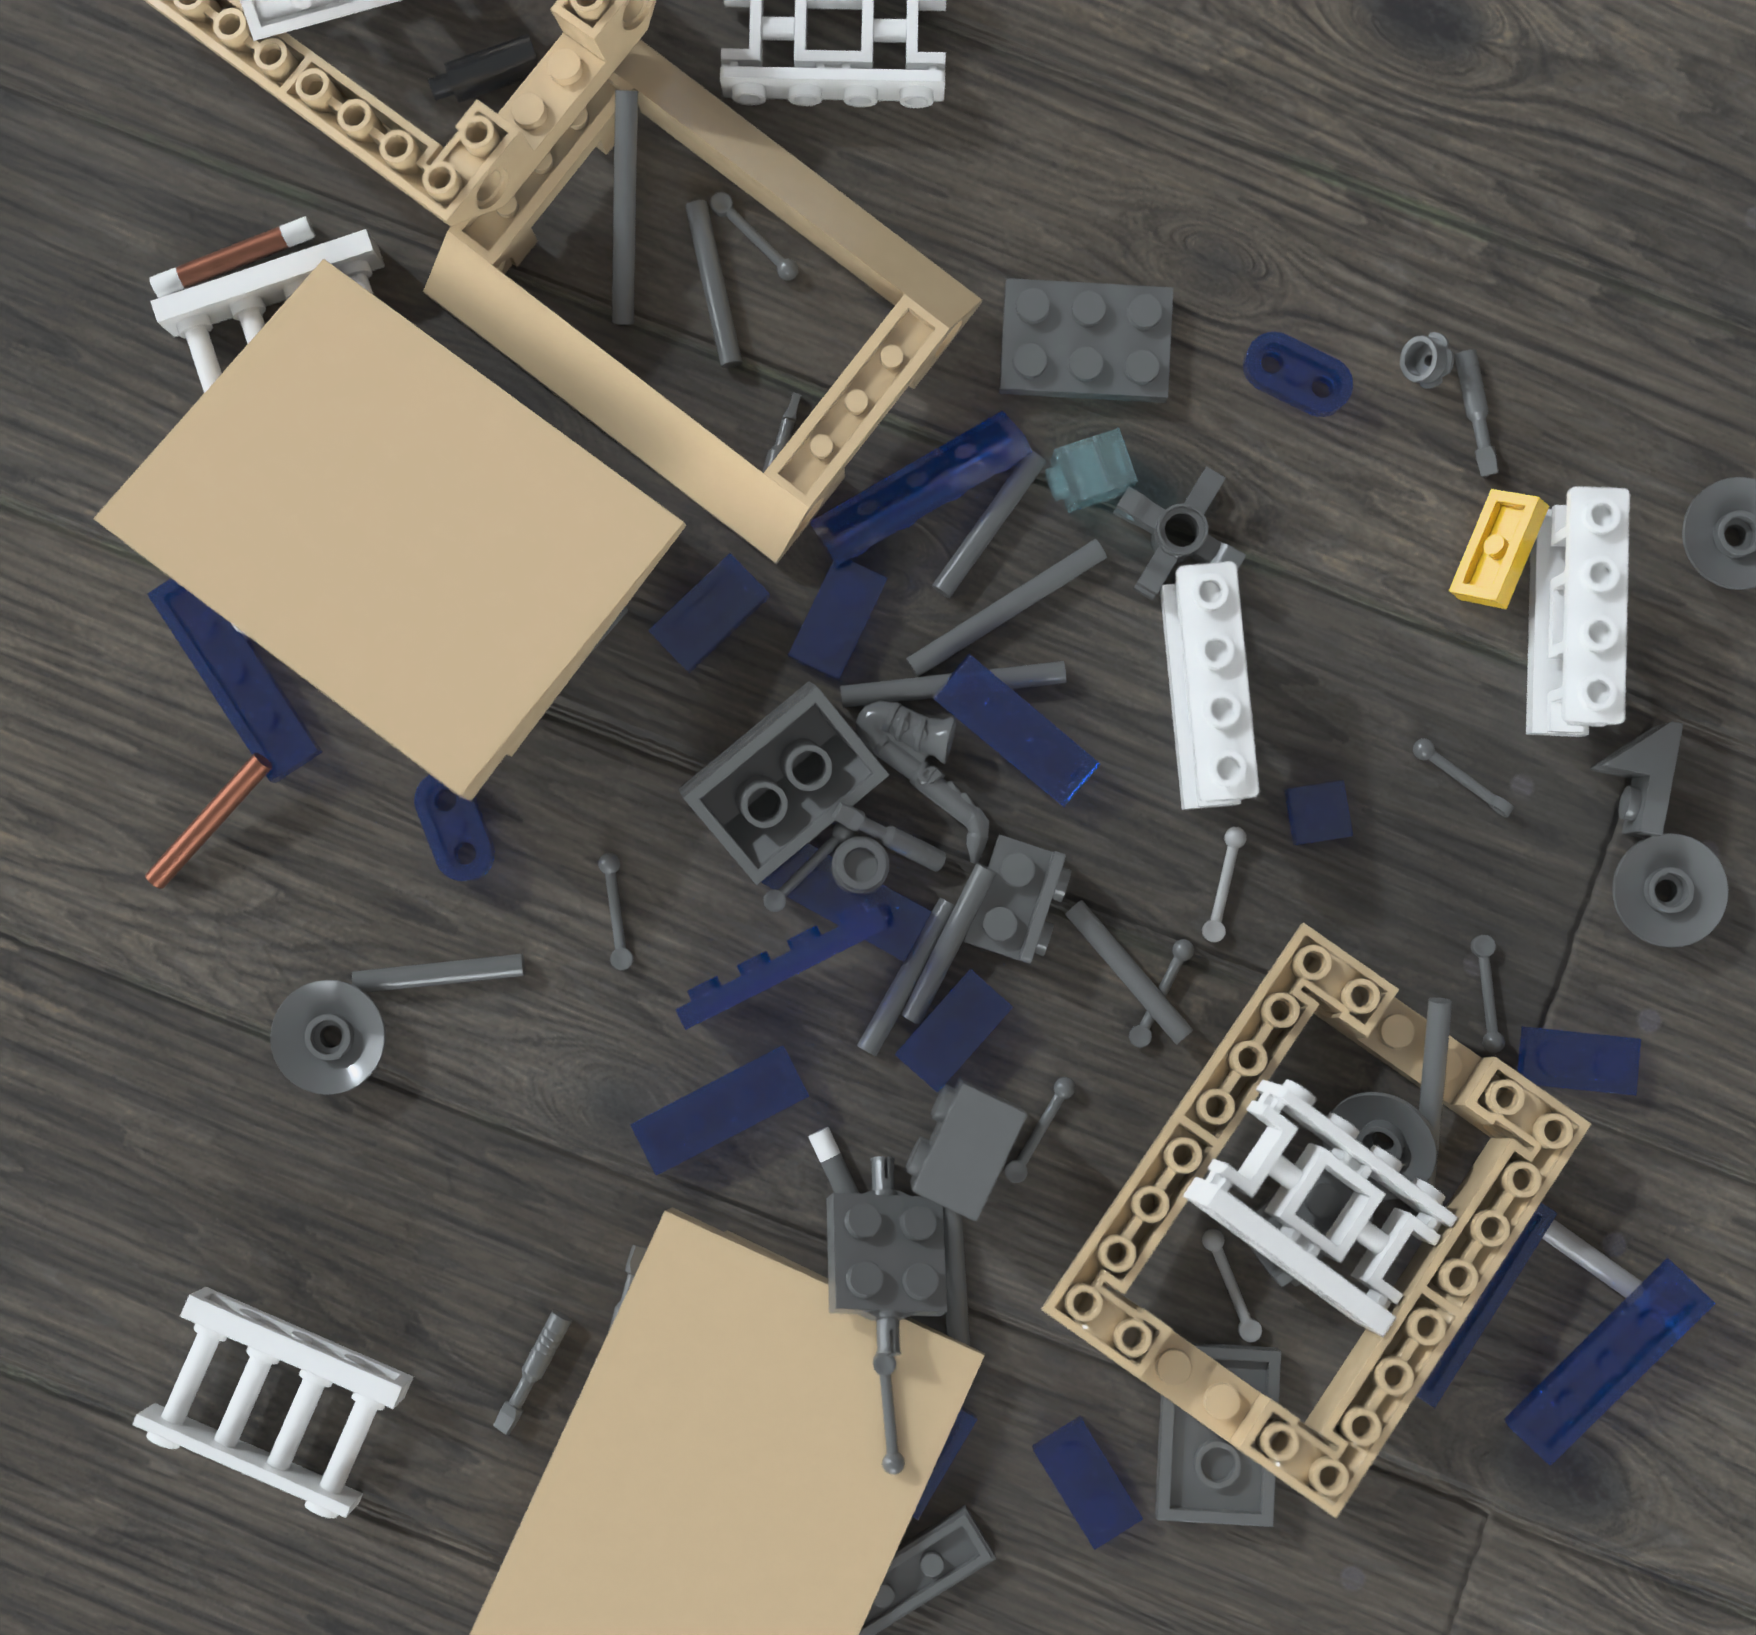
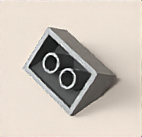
M808 681L678 790L684 800L746 874L758 885L835 821L832 814L840 802L853 806L887 778L889 774L821 690Z

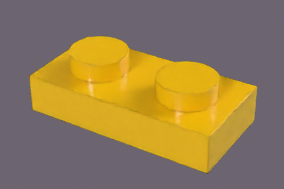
M1491 489L1449 592L1459 600L1507 609L1549 505L1537 496Z

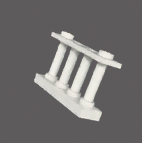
M364 229L150 301L157 322L172 336H180L187 339L204 393L222 374L208 333L213 328L212 324L230 318L240 320L248 344L265 325L262 314L266 311L265 307L287 300L323 259L373 294L368 278L372 276L373 270L385 267L379 247L369 232Z
M208 1287L190 1294L180 1317L195 1323L193 1329L197 1332V1336L165 1407L154 1403L139 1412L132 1425L147 1431L146 1437L159 1446L169 1449H178L182 1446L306 1500L305 1507L317 1515L327 1518H336L340 1515L346 1518L359 1504L363 1493L345 1486V1483L377 1410H384L385 1406L393 1409L405 1398L413 1376ZM228 1337L247 1345L246 1352L250 1355V1358L219 1429L216 1430L187 1417V1414L219 1341H226ZM281 1360L300 1368L299 1376L303 1380L273 1449L269 1453L239 1439L271 1365L279 1364ZM332 1383L353 1391L352 1399L356 1402L324 1476L294 1464L292 1461L324 1387H331Z

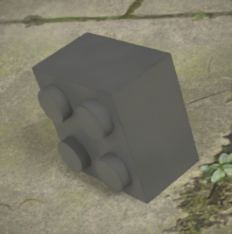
M959 1077L954 1088L944 1084L930 1114L932 1119L938 1123L929 1140L919 1136L905 1167H907L906 1172L912 1175L910 1181L913 1192L976 1222L1028 1114L1020 1106Z

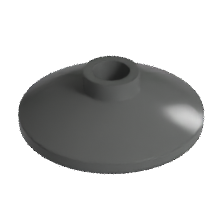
M1732 477L1713 483L1694 498L1684 517L1682 539L1688 559L1705 579L1720 587L1734 590L1756 588V479ZM1727 528H1733L1738 532L1740 542L1737 547L1727 543L1724 536Z
M1673 833L1657 837L1651 836L1632 846L1622 857L1616 868L1612 888L1614 905L1624 925L1641 940L1661 947L1687 946L1709 935L1724 915L1729 891L1725 870L1711 849L1692 837ZM1661 880L1666 881L1671 887V896L1665 902L1658 899L1655 893L1656 885Z
M339 980L314 981L292 992L279 1006L274 1016L270 1033L272 1054L284 1076L303 1090L323 1095L349 1091L367 1080L379 1065L386 1043L385 1023L376 1003L360 988ZM331 1025L338 1027L342 1032V1041L336 1047L329 1046L324 1039V1033Z
M1364 1092L1346 1098L1334 1108L1331 1113L1348 1121L1360 1131L1356 1138L1359 1143L1368 1150L1373 1145L1377 1146L1398 1159L1403 1164L1399 1173L1409 1181L1413 1182L1415 1178H1419L1426 1183L1428 1182L1437 1164L1438 1145L1431 1125L1413 1105L1391 1094ZM1377 1132L1388 1135L1394 1142H1383L1377 1136ZM1323 1141V1147L1332 1152L1333 1148ZM1370 1176L1367 1178L1370 1183L1385 1193L1383 1199H1399Z

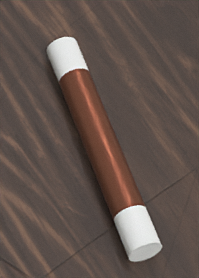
M304 216L150 277V282L157 297L161 298L315 238V234L308 218Z

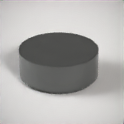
M859 836L844 841L837 848L832 859L831 871L833 879L848 894L865 896L874 893L883 885L889 872V858L885 849L877 841L868 837Z

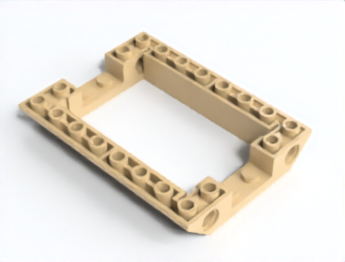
M144 0L449 226L504 207L648 30L656 0H557L552 6L551 11L563 34L498 114L479 100H476L455 126L458 132L443 149L438 142L285 32L253 41L240 0Z
M641 39L504 207L455 224L448 229L423 290L429 298L776 565L843 481L846 465L907 387L915 389L982 303L981 298ZM615 90L638 91V106L641 113L894 305V308L764 473L505 275L512 264L518 267L538 242L531 227L593 149L597 147L607 155L613 148L615 135Z
M1302 923L1041 1309L1337 1518L1582 1140L1591 1123L1497 1057L1481 1058L1449 1035L1443 1104L1491 1138L1445 1207L1458 1217L1452 1227L1443 1224L1440 1226L1436 1233L1441 1237L1435 1246L1424 1241L1422 1242L1393 1286L1403 1296L1398 1304L1391 1302L1387 1308V1311L1396 1317L1384 1337L1365 1329L1305 1423H1302L1299 1418L1281 1405L1257 1391L1175 1333L1168 1325L1123 1296L1188 1201L1183 1195L1195 1177L1202 1179L1205 1176L1208 1166L1213 1159L1217 1158L1247 1113L1246 1109L1252 1100L1255 1101L1260 1094L1256 1090L1262 1080L1268 1081L1313 1013L1421 1088L1427 1019L1395 998L1399 991L1398 988L1314 929Z

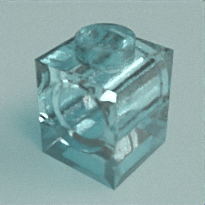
M1120 428L1054 449L1051 458L1052 467L1045 469L1048 485L1054 500L1064 499L1068 513L1122 496L1128 486L1134 489L1138 481Z

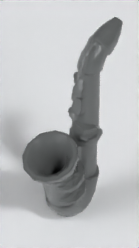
M877 701L866 705L860 711L855 723L860 740L875 758L879 757L908 778L912 786L966 826L968 830L966 845L970 856V863H978L989 836L988 818L980 807L974 805L968 793H961L953 781H946L944 779L945 774L935 765L930 766L926 761V758L931 755L936 757L941 763L946 764L954 740L957 717L951 716L945 719L929 718L901 706L898 702Z

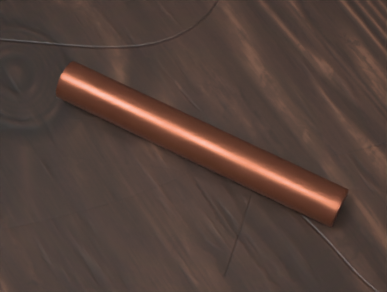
M254 753L145 874L146 879L153 886L163 889L272 769V764L269 760L259 753Z

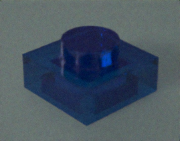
M1344 780L1284 790L1293 846L1353 836Z

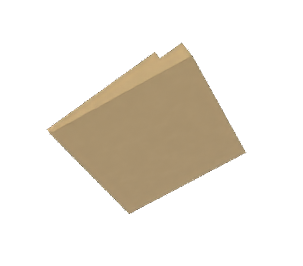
M325 259L317 265L93 518L456 794L470 801L505 755L513 756L686 527V524Z
M673 1207L665 1210L470 1635H859L985 1353L910 1317L899 1321L901 1355L894 1356L896 1368L891 1374L898 1453L904 1457L905 1467L899 1474H888L882 1466V1460L887 1454L880 1375L876 1373L872 1364L877 1351L876 1321L869 1320L858 1314L829 1313L828 1278L728 1230L723 1232Z

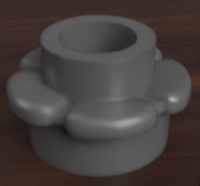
M1432 332L1429 336L1421 335L1410 339L1405 344L1400 356V367L1405 377L1414 383L1419 382L1422 388L1431 389L1439 386L1443 381V377L1451 372L1454 364V353L1448 348L1449 340L1443 334Z

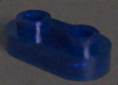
M1281 332L1264 333L1250 344L1244 355L1243 371L1252 386L1312 416L1326 417L1335 414L1345 405L1352 394L1353 378L1350 370L1343 362ZM1265 357L1275 358L1280 365V371L1277 373L1265 371L1261 360ZM1316 381L1326 383L1330 389V395L1325 398L1316 396L1312 390V383Z
M430 774L418 785L414 796V804L436 864L444 875L453 880L462 882L478 880L491 869L495 859V848L476 797L474 796L470 801L452 791L456 797V804L450 811L443 812L438 806V798L443 792L452 790ZM465 843H471L476 849V857L469 864H463L458 859V850Z

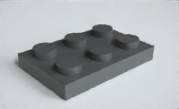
M1006 278L999 394L1166 403L1169 389L1174 287Z
M1191 1343L1257 1391L1279 1404L1281 1351L1278 1348ZM1161 1395L1155 1516L1157 1520L1273 1527L1276 1475Z

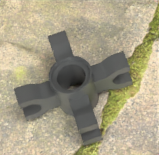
M1206 466L1186 501L1181 504L1172 505L1166 510L1152 502L1142 493L1128 486L1113 514L1151 533V546L1155 552L1133 590L1153 600L1174 564L1186 562L1191 558L1202 564L1233 562L1236 565V570L1239 569L1246 554L1208 535V523L1204 516L1226 477ZM1174 521L1186 524L1193 534L1192 544L1185 547L1173 545L1166 537L1165 525Z

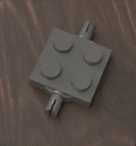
M884 1156L870 1159L872 1170L871 1191L863 1194L832 1193L826 1198L829 1313L858 1314L869 1320L876 1321V1355L881 1357L885 1355L887 1357L901 1355L900 1320L910 1316H941L947 1313L943 1206L926 1197L909 1196L903 1192L895 1191V1158L890 1156L885 1159Z

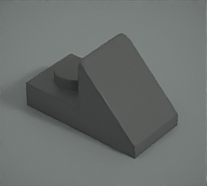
M1671 721L1654 726L1590 767L1591 771L1632 779L1631 786H1627L1624 789L1619 803V818L1624 820L1622 834L1639 838L1663 835L1684 723Z

